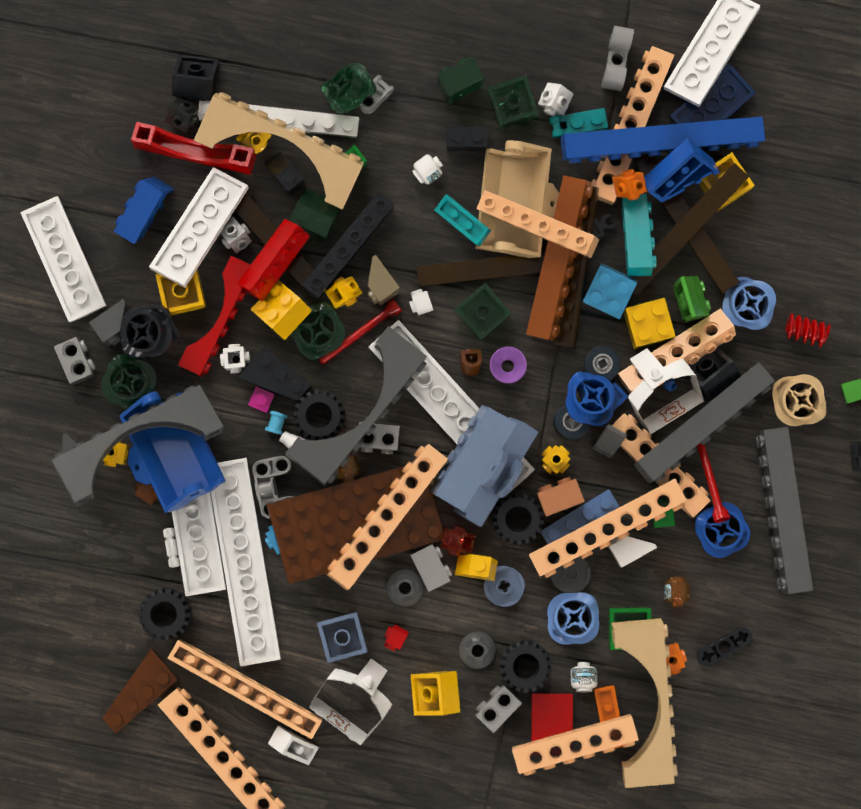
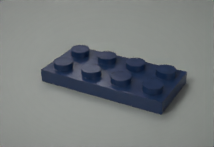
M729 63L719 74L700 107L686 101L669 118L674 124L727 120L753 97L756 92Z

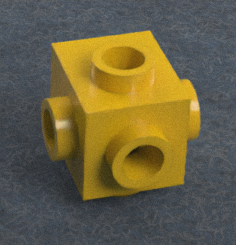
M264 132L238 134L239 136L236 140L241 143V146L253 148L255 154H258L267 146V141L271 134Z
M352 276L346 279L343 277L338 278L333 282L334 285L325 291L335 309L343 305L347 307L357 302L356 298L362 294Z
M120 442L112 448L114 449V454L111 455L109 452L104 458V465L116 467V463L126 465L130 445Z
M555 445L553 448L548 446L541 454L543 456L541 460L543 463L542 467L549 474L552 472L554 474L558 472L562 474L570 466L567 463L570 460L568 457L570 453L562 445L560 447ZM555 455L560 457L559 463L553 462Z

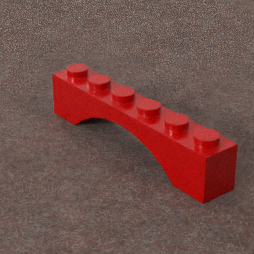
M136 122L131 138L132 144L138 150L247 175L252 174L256 159L254 149L237 144H216L212 149L193 139L140 122Z
M233 256L230 257L222 273L225 297L220 316L213 328L203 338L186 347L178 366L201 377L209 372L212 365L210 360L213 355H217L221 346L218 343L221 337L225 338L229 330L227 325L230 319L233 320L238 312L236 306L239 301H243L247 293L237 283L250 267V264Z

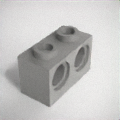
M74 337L54 346L69 384L75 385L95 376L93 370H96L93 360L91 358L88 359L86 355L88 348L84 340L80 341L79 338ZM71 346L77 347V353L74 356L68 355V349ZM80 364H83L85 366V372L81 375H78L76 373V367Z
M374 424L376 426L372 432L374 440L369 444L363 443L360 447L361 452L373 453V449H379L381 454L393 455V451H398L400 426ZM386 434L392 435L394 437L393 444L385 445L382 441L383 437Z
M504 685L501 687L496 686L490 693L492 697L487 702L483 700L476 707L478 711L475 714L476 717L493 733L522 704ZM503 694L510 697L507 705H501L498 702L499 697ZM489 709L496 712L495 718L492 720L485 719V711Z

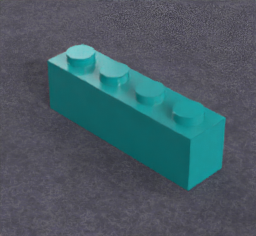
M641 194L635 200H628V198L622 197L621 210L627 277L652 276L653 268H656V256H652V250L655 249V240L650 235V231H653V220L649 219L651 201H647V194Z

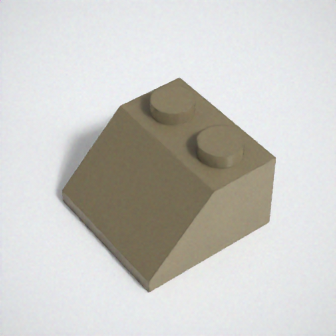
M375 255L372 257L368 281L369 292L367 293L374 305L378 303L381 307L400 293V287Z

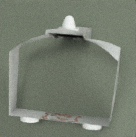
M648 349L630 358L631 363L644 380L632 391L628 399L640 424L650 434L704 402L697 377L684 359L677 360L663 367ZM691 376L692 390L644 420L642 419L638 410L655 387L670 378Z
M370 659L358 675L335 668L327 678L349 684L355 683L371 695L370 699L376 705L382 719L368 734L316 696L309 708L316 715L324 718L346 734L350 740L361 745L380 724L392 706L391 702L376 689L387 670L373 659Z

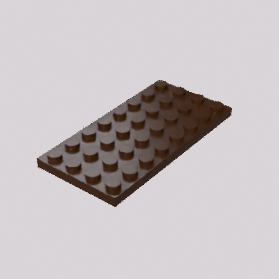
M419 462V470L426 472L424 463ZM405 466L266 505L288 584L329 573L328 566L334 559L338 561L342 556L340 553L341 549L346 543L351 544L354 540L352 536L359 526L364 527L367 523L365 520L371 510L374 512L380 506L377 502L384 494L388 495L392 490L390 485L396 478L400 479L404 474L402 469ZM407 478V487L411 489L415 487V481L412 478ZM430 484L372 560L445 540L433 494L429 492L431 489ZM395 494L394 502L401 505L403 497L400 494ZM383 510L381 517L383 520L389 521L391 514L389 511ZM375 526L369 528L370 536L374 538L378 536V529ZM359 542L357 544L356 550L358 553H365L366 546L364 543ZM351 559L344 561L345 568L354 566Z

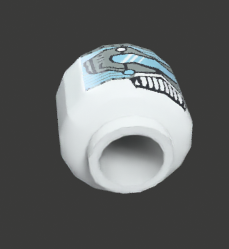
M427 154L413 165L414 170L412 172L421 184L429 185L442 175L440 168L443 165L437 156L432 158Z
M578 662V666L571 669V686L576 689V692H593V689L598 684L597 669L590 666L589 662Z

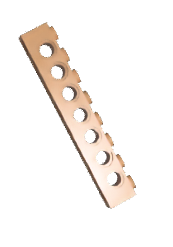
M654 46L651 47L650 51H645L641 61L645 64L642 70H637L634 78L637 81L635 88L630 87L626 97L630 99L627 106L623 105L619 114L622 120L620 125L615 124L614 129L627 128L625 126L627 121H632L635 124V128L646 126L674 54ZM648 67H655L658 70V73H649ZM644 84L648 85L650 87V92H643L640 89V86ZM640 103L643 110L636 111L633 108V104ZM629 155L621 156L619 166H613L610 163L609 157H606L605 161H600L596 170L600 174L597 180H592L591 184L593 187H599L597 200L609 205L614 204L616 199L614 184L606 185L602 178L604 176L612 178L628 170L632 160L629 158Z
M427 444L425 447L421 445L414 454L416 456L415 460L412 463L408 462L402 469L404 473L400 479L396 478L390 485L392 489L388 495L384 494L379 499L377 504L380 506L375 512L371 510L365 518L367 523L364 527L359 526L352 535L354 540L351 544L346 543L341 549L340 553L342 556L338 561L334 559L328 566L329 573L327 576L345 590L351 588L448 460L430 444ZM419 462L426 463V472H421L419 470ZM407 478H412L415 481L413 489L407 487ZM395 494H400L403 497L401 505L394 502ZM383 510L390 512L391 518L389 521L382 519L381 513ZM371 526H375L378 529V536L376 538L371 537L369 534ZM359 542L364 543L366 546L364 554H360L356 550ZM346 559L353 561L354 566L352 570L345 569L344 561Z
M673 479L534 551L529 556L539 576L545 575L547 578L557 573L556 568L563 565L565 569L575 563L573 559L579 556L584 559L593 554V549L599 547L602 550L611 545L610 540L616 537L618 540L629 536V530L636 528L638 531L648 526L647 521L653 518L655 521H658L665 517L666 511L673 509L675 512L685 507L683 503L687 500L676 479ZM661 495L667 496L669 498V505L666 507L659 506L657 502L658 497ZM642 505H648L651 508L649 516L644 517L639 513V508ZM629 514L632 516L633 523L630 526H624L621 523L623 515ZM605 524H612L615 531L612 535L607 536L603 533V526ZM593 533L596 536V542L593 545L585 543L584 538L586 534ZM571 542L576 543L578 546L577 553L573 555L569 554L566 550L567 545ZM551 552L559 554L560 560L558 563L552 564L549 562L548 556Z
M182 639L176 642L168 657L171 661L310 739L313 738L323 720L321 717Z
M179 687L176 688L158 704L247 809H263L258 803L263 798L269 801V807L266 809H284L286 807L280 798L277 797L275 799L270 793L272 789L266 782H260L257 778L258 773L252 766L248 768L243 762L245 760L243 755L238 750L235 752L230 747L232 744L225 735L221 736L216 731L218 729L217 725L211 719L208 721L203 716L204 710L198 704L194 705L191 702V695L184 688L182 690ZM180 705L188 707L187 715L183 716L178 712ZM194 720L201 722L202 729L200 731L193 730L192 722ZM207 736H212L215 739L214 746L206 745L205 738ZM219 752H226L229 755V760L227 762L220 761L218 758ZM232 768H240L242 776L239 778L232 775ZM247 783L255 785L256 791L254 793L246 791L245 785Z

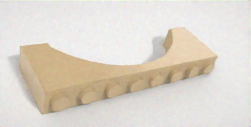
M223 92L213 95L194 138L195 141L213 149L216 143L241 133L264 132L283 137L302 149L315 165L324 185L326 194L324 201L343 209L364 164L359 156L352 153L350 155L342 152L343 149L336 145H331L330 147L324 144L323 139L316 136L311 138L305 135L306 132L297 127L292 129L286 126L287 123L277 118L273 120L268 117L266 112L261 110L256 112L242 101L237 103L230 100L231 96Z
M661 618L611 623L614 647L625 650L639 660L652 676L658 695L657 717L649 737L631 758L621 762L625 788L674 784V777L677 776V766L673 764V757H676L675 744H672L671 737H675L674 725H670V717H673V706L669 705V697H672L671 685H668L667 677H671L670 665H666V657H669V647L665 645V637H668L667 625H664Z

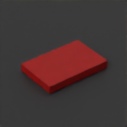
M532 693L531 742L573 730L572 693ZM573 742L570 744L571 749L573 748ZM558 746L550 749L552 756H559L562 752ZM533 752L531 754L534 756H542L539 752Z

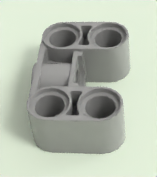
M620 26L613 27L601 88L622 91L627 73V68H625L627 55L632 44L634 29ZM618 58L621 60V64L615 65L612 63V59Z
M285 456L259 460L253 465L255 491L260 511L264 517L269 519V515L265 512L267 504L292 498V496L279 498L275 480L276 476L286 475L292 469L291 461ZM280 460H286L288 463L285 471H279L277 468V463ZM260 464H266L268 467L265 475H259L257 472Z

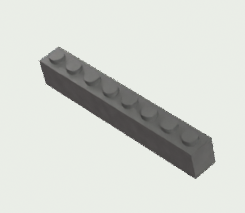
M758 362L634 464L635 468L649 484L653 481L658 483L666 476L664 473L669 468L674 470L681 464L680 459L684 455L688 458L697 451L695 446L699 443L704 445L712 438L710 434L713 431L718 433L727 426L725 422L729 418L732 420L737 418L742 413L740 409L744 406L748 408L757 401L755 397L759 393L762 396L771 389L770 384L775 380Z

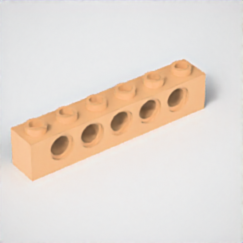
M484 190L477 206V210L589 258H592L599 239L594 235Z
M720 308L651 353L661 365L667 366L680 359H684L688 365H692L698 362L702 356L714 352L721 344L731 341L736 335L735 328ZM712 332H715V333H716V334L713 335V336H710V335H709V334L712 333ZM694 343H699L698 346H692ZM677 354H683L680 357H674ZM633 364L618 373L621 383L629 394L644 380L640 379L642 376Z
M624 413L611 426L624 433L627 430L635 432V440L629 441L625 438L620 447L637 462L645 456L640 452L642 444L648 445L651 451L659 443L655 444L651 440V434L643 428L641 430L636 425L638 422L631 414L627 416ZM681 465L677 466L674 470L669 468L664 472L666 476L657 484L662 486L669 482V475L671 473L677 474L679 478L678 485L682 492L687 487L693 491V496L690 499H686L687 501L683 503L685 507L682 509L691 518H694L711 501L708 498L710 494L702 486L698 488L693 483L695 479L688 472L684 474L679 469Z
M628 714L514 746L512 751L519 774L523 773L526 776L535 773V769L543 767L544 770L556 767V763H573L576 761L575 758L581 756L584 759L595 756V752L602 750L603 753L614 751L615 747L623 745L624 748L635 745V741L639 739L632 716ZM614 729L621 732L620 738L616 740L610 738V732ZM593 735L601 737V742L598 745L590 743V738ZM579 741L581 748L577 751L570 748L571 742ZM558 746L562 752L559 756H552L550 749ZM533 752H539L542 758L540 761L534 762L530 759V755Z

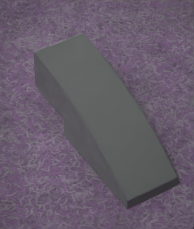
M609 424L605 426L592 449L611 458L627 434Z

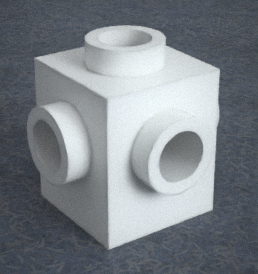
M547 83L538 105L544 108V112L550 116H555V114L564 115L573 93L561 84Z
M240 344L228 345V348H223V354H220L221 366H224L227 371L230 370V374L242 373V369H245L247 364L250 363V354L246 352L244 347H240ZM235 356L240 358L238 363H233Z

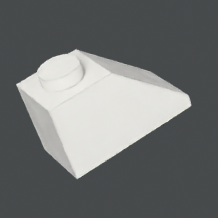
M628 536L621 540H618L616 537L610 540L612 544L608 546L620 568L657 548L653 543Z
M277 726L268 742L270 746L281 754L307 765L310 764L319 748L303 737L281 726Z

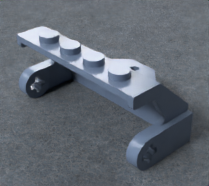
M481 405L477 414L469 420L466 432L459 437L457 447L448 455L446 465L437 473V480L429 492L453 505L454 509L452 511L482 527L499 497L502 498L509 493L519 478L523 465L521 460L537 436L538 431L520 420L511 417L507 418L495 410Z

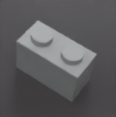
M432 544L411 555L428 592L450 582L449 577L452 576L448 565H442L440 558L443 555L438 546L434 548Z

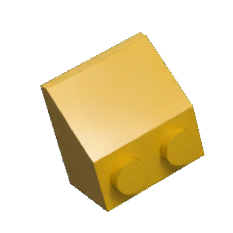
M457 671L410 674L414 715H448L460 712Z

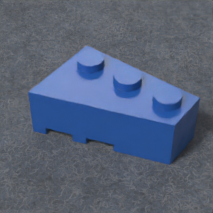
M687 138L644 178L648 192L660 202H664L685 191V187L693 183L697 185L702 182L701 179L712 173L716 175L720 172L714 159Z
M155 176L138 181L134 188L135 194L133 198L130 197L124 206L126 208L124 214L120 215L115 222L116 228L114 232L133 244L141 242L154 222L153 218L158 209L161 210L164 204L162 202L167 193L172 194L174 191L173 187Z

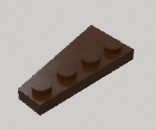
M153 648L146 655L102 718L115 734L178 680L177 676Z

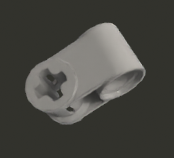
M380 75L373 79L359 97V108L365 114L373 113L394 90V87L385 83ZM365 99H370L373 101V105L368 107L362 102Z

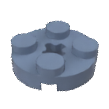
M498 566L495 581L485 580L484 582L486 597L495 605L508 607L517 603L522 597L525 588L522 575L514 568L508 566ZM504 580L505 583L510 584L507 592H504L503 589L499 590L500 581Z

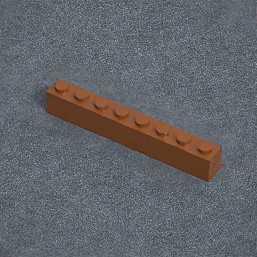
M563 175L553 219L583 231L582 222L588 213V206L586 205L588 198L592 195V183L587 180ZM548 241L526 335L552 341L558 336L560 331L558 323L564 314L563 302L569 293V286L567 285L569 278L572 277L574 272L572 264L574 258L578 255L577 252Z

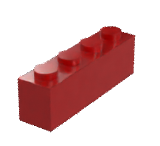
M284 219L237 284L251 296L263 301L309 239L310 235L299 225Z

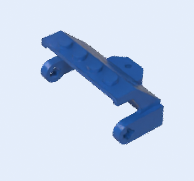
M151 392L146 394L119 415L122 423L129 421L128 419L134 414L139 413L141 415L147 412L150 406L160 403L159 393ZM156 427L129 435L133 447L129 450L128 465L136 481L146 485L152 484L165 513L180 510L190 501L213 491L226 481L207 441H204L203 437L195 433L172 427Z

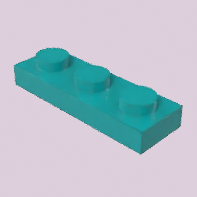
M445 194L434 209V211L477 246H480L492 231L447 194Z

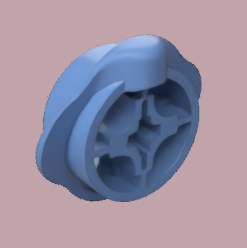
M738 277L737 279L740 283L725 292L722 311L732 324L752 330L767 327L772 320L776 304V295L773 288L763 281L753 280L748 277ZM744 287H752L759 294L752 296L749 291L746 292ZM739 292L740 302L735 307V298ZM748 300H752L750 307L746 306ZM763 300V308L759 314L758 305ZM747 311L754 319H744L738 313Z
M583 592L562 593L554 597L549 603L547 609L548 632L553 641L564 645L584 644L595 638L599 631V607L592 595ZM576 602L581 606L577 610H571L563 604ZM559 610L565 618L561 628L557 620ZM585 610L589 616L588 627L585 626L582 620V614ZM578 613L576 617L577 622L568 624L570 622L569 620L571 619L569 614L572 616ZM573 626L583 631V633L580 635H570L566 631Z

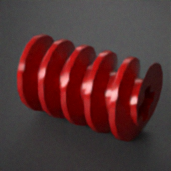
M790 313L785 332H787V339H790L794 334L795 341L803 337V343H806L810 339L812 346L818 341V347L821 348L828 338L831 324H828L825 328V323L820 322L817 326L816 320H812L810 323L809 318L806 317L802 321L800 315H797L794 319L793 313Z

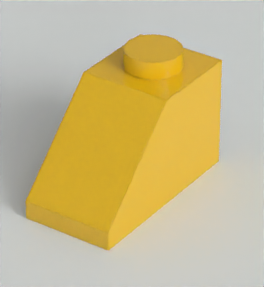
M458 555L455 575L495 581L498 561L492 557L480 555Z

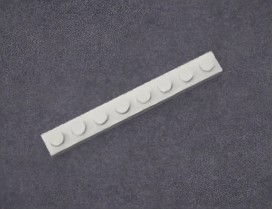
M199 100L198 121L203 120L211 101ZM249 105V108L256 112L257 110L266 112L268 117L273 120L277 118L287 123L286 126L292 129L297 127L306 133L357 138L359 117Z

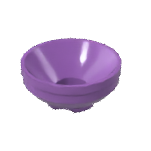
M502 347L492 355L490 371L498 381L508 384L514 383L525 374L527 367L526 358L517 348ZM506 360H510L514 365L513 370L510 372H505L502 369V363Z

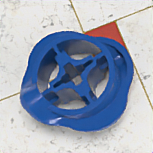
M576 372L569 380L567 388L566 409L568 414L579 423L600 427L605 426L613 415L615 390L612 383L600 375ZM576 390L579 393L578 396L581 399L580 403H578L576 398ZM601 395L603 396L605 401V408L602 406V401L600 400Z
M722 502V506H725L729 515L737 521L739 532L730 528L729 520L721 523L707 522L712 517V513H714V506L702 511L695 521V531L704 550L716 558L727 557L743 549L750 538V529L743 518L742 512L732 503ZM722 525H725L728 533L724 532L723 535H720L717 527L721 528ZM705 528L715 532V544L708 539ZM723 538H738L733 544L721 547Z

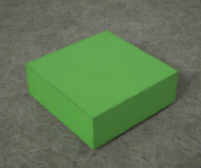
M861 379L840 384L846 404L861 400Z

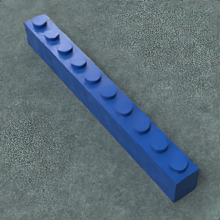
M762 116L563 134L560 138L563 161H569V164L581 163V159L597 162L601 161L603 157H609V160H619L621 156L629 155L630 159L639 158L641 154H648L649 157L660 156L661 152H668L669 155L687 138L700 149L707 148L708 151H718L720 147L726 146L727 150L738 149L739 145H747V148L759 147V144L765 141Z

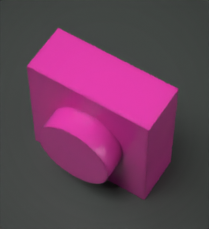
M256 387L248 405L268 413L275 394Z

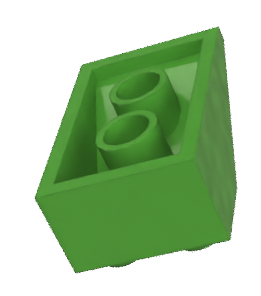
M698 276L680 277L672 286L683 324L708 317L711 306L709 301L704 298L705 286L703 281H699Z

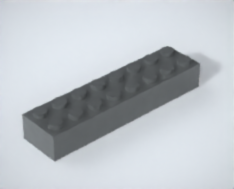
M788 427L759 431L757 436H755V446L760 451L758 466L762 468L761 485L766 490L764 505L769 510L770 516L767 517V525L772 530L773 536L770 537V545L772 549H775L776 557H773V565L775 569H778L779 577L776 578L778 590L781 589V593L785 594L813 591Z

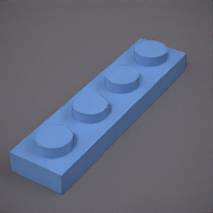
M608 489L544 528L540 533L548 545L620 506Z

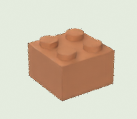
M570 477L557 481L558 486L552 487L549 484L538 488L539 493L535 494L538 504L541 506L544 514L543 517L585 502L576 479L571 480Z

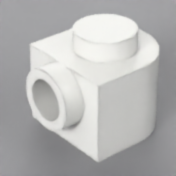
M422 289L411 292L413 301L409 303L413 313L417 312L419 316L433 311L427 291L423 292Z

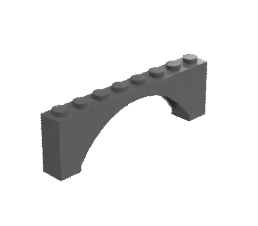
M389 326L375 343L382 357L383 386L380 398L370 415L356 428L334 438L302 440L298 437L286 452L287 457L324 486L327 482L331 484L338 475L335 472L340 466L344 468L351 459L348 457L353 450L355 452L359 450L364 443L361 441L365 435L370 436L375 430V422L378 419L383 420L389 412L387 407L391 403L395 405L402 395L399 392L404 387L407 389L414 381L412 376L416 371L420 373L427 365L424 362L427 356Z
M190 386L183 391L184 393L168 397L165 403L159 406L158 404L152 405L147 409V412L141 415L139 413L134 414L128 419L129 421L123 424L117 423L105 433L99 432L95 434L88 442H79L73 446L72 450L57 453L54 459H52V465L74 506L78 507L94 499L93 485L102 461L116 444L133 433L148 428L172 427L195 433L203 437L204 441L222 433L223 425L201 386Z

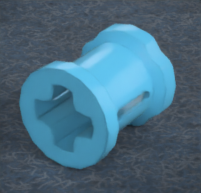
M270 411L271 418L265 430L282 435L283 423L288 416Z

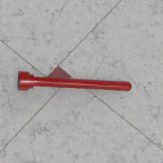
M391 299L387 302V306L384 307L385 310L319 358V362L321 364L327 363L387 317L400 314L402 310L395 300Z
M699 443L697 448L714 504L713 520L715 523H721L729 520L730 515L725 506H722L705 444Z

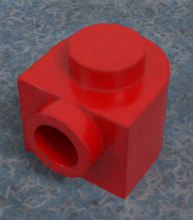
M396 624L393 628L389 626L384 635L387 638L384 647L394 652L396 648L400 650L409 631Z

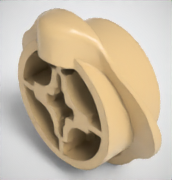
M807 374L787 376L773 384L772 398L777 418L782 423L789 426L814 424L826 416L824 389L817 378ZM797 383L805 386L799 392L790 389ZM810 394H812L813 403L809 400ZM786 397L789 399L788 407L786 406ZM797 397H801L800 401L802 404H798L799 400ZM800 408L808 411L802 417L793 415Z

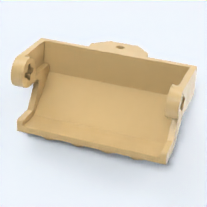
M512 140L506 141L505 151L491 148L486 149L481 197L484 190L553 218L559 192L554 184L548 183L552 149ZM479 211V220L492 231L480 246L476 245L475 249L526 258L541 257V237Z

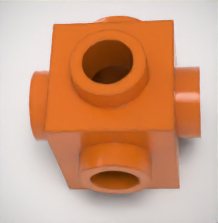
M628 169L612 177L616 197L635 200L641 194L647 192L643 172H635L634 169Z
M676 642L668 645L669 657H666V665H670L671 675L682 672L681 668H685L684 662L687 661L684 650H680ZM670 657H673V662L669 663Z

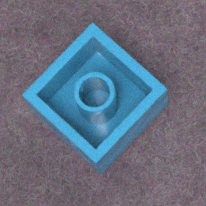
M601 263L583 302L620 319L638 280L627 277L626 274Z

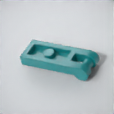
M605 108L549 118L550 124L553 125V138H560L563 134L608 129ZM560 123H566L567 129H561Z

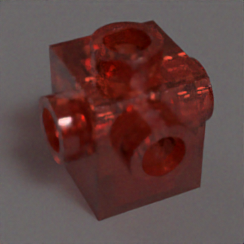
M454 526V529L445 528L441 548L448 549V554L460 556V553L472 554L476 535L466 533V528Z

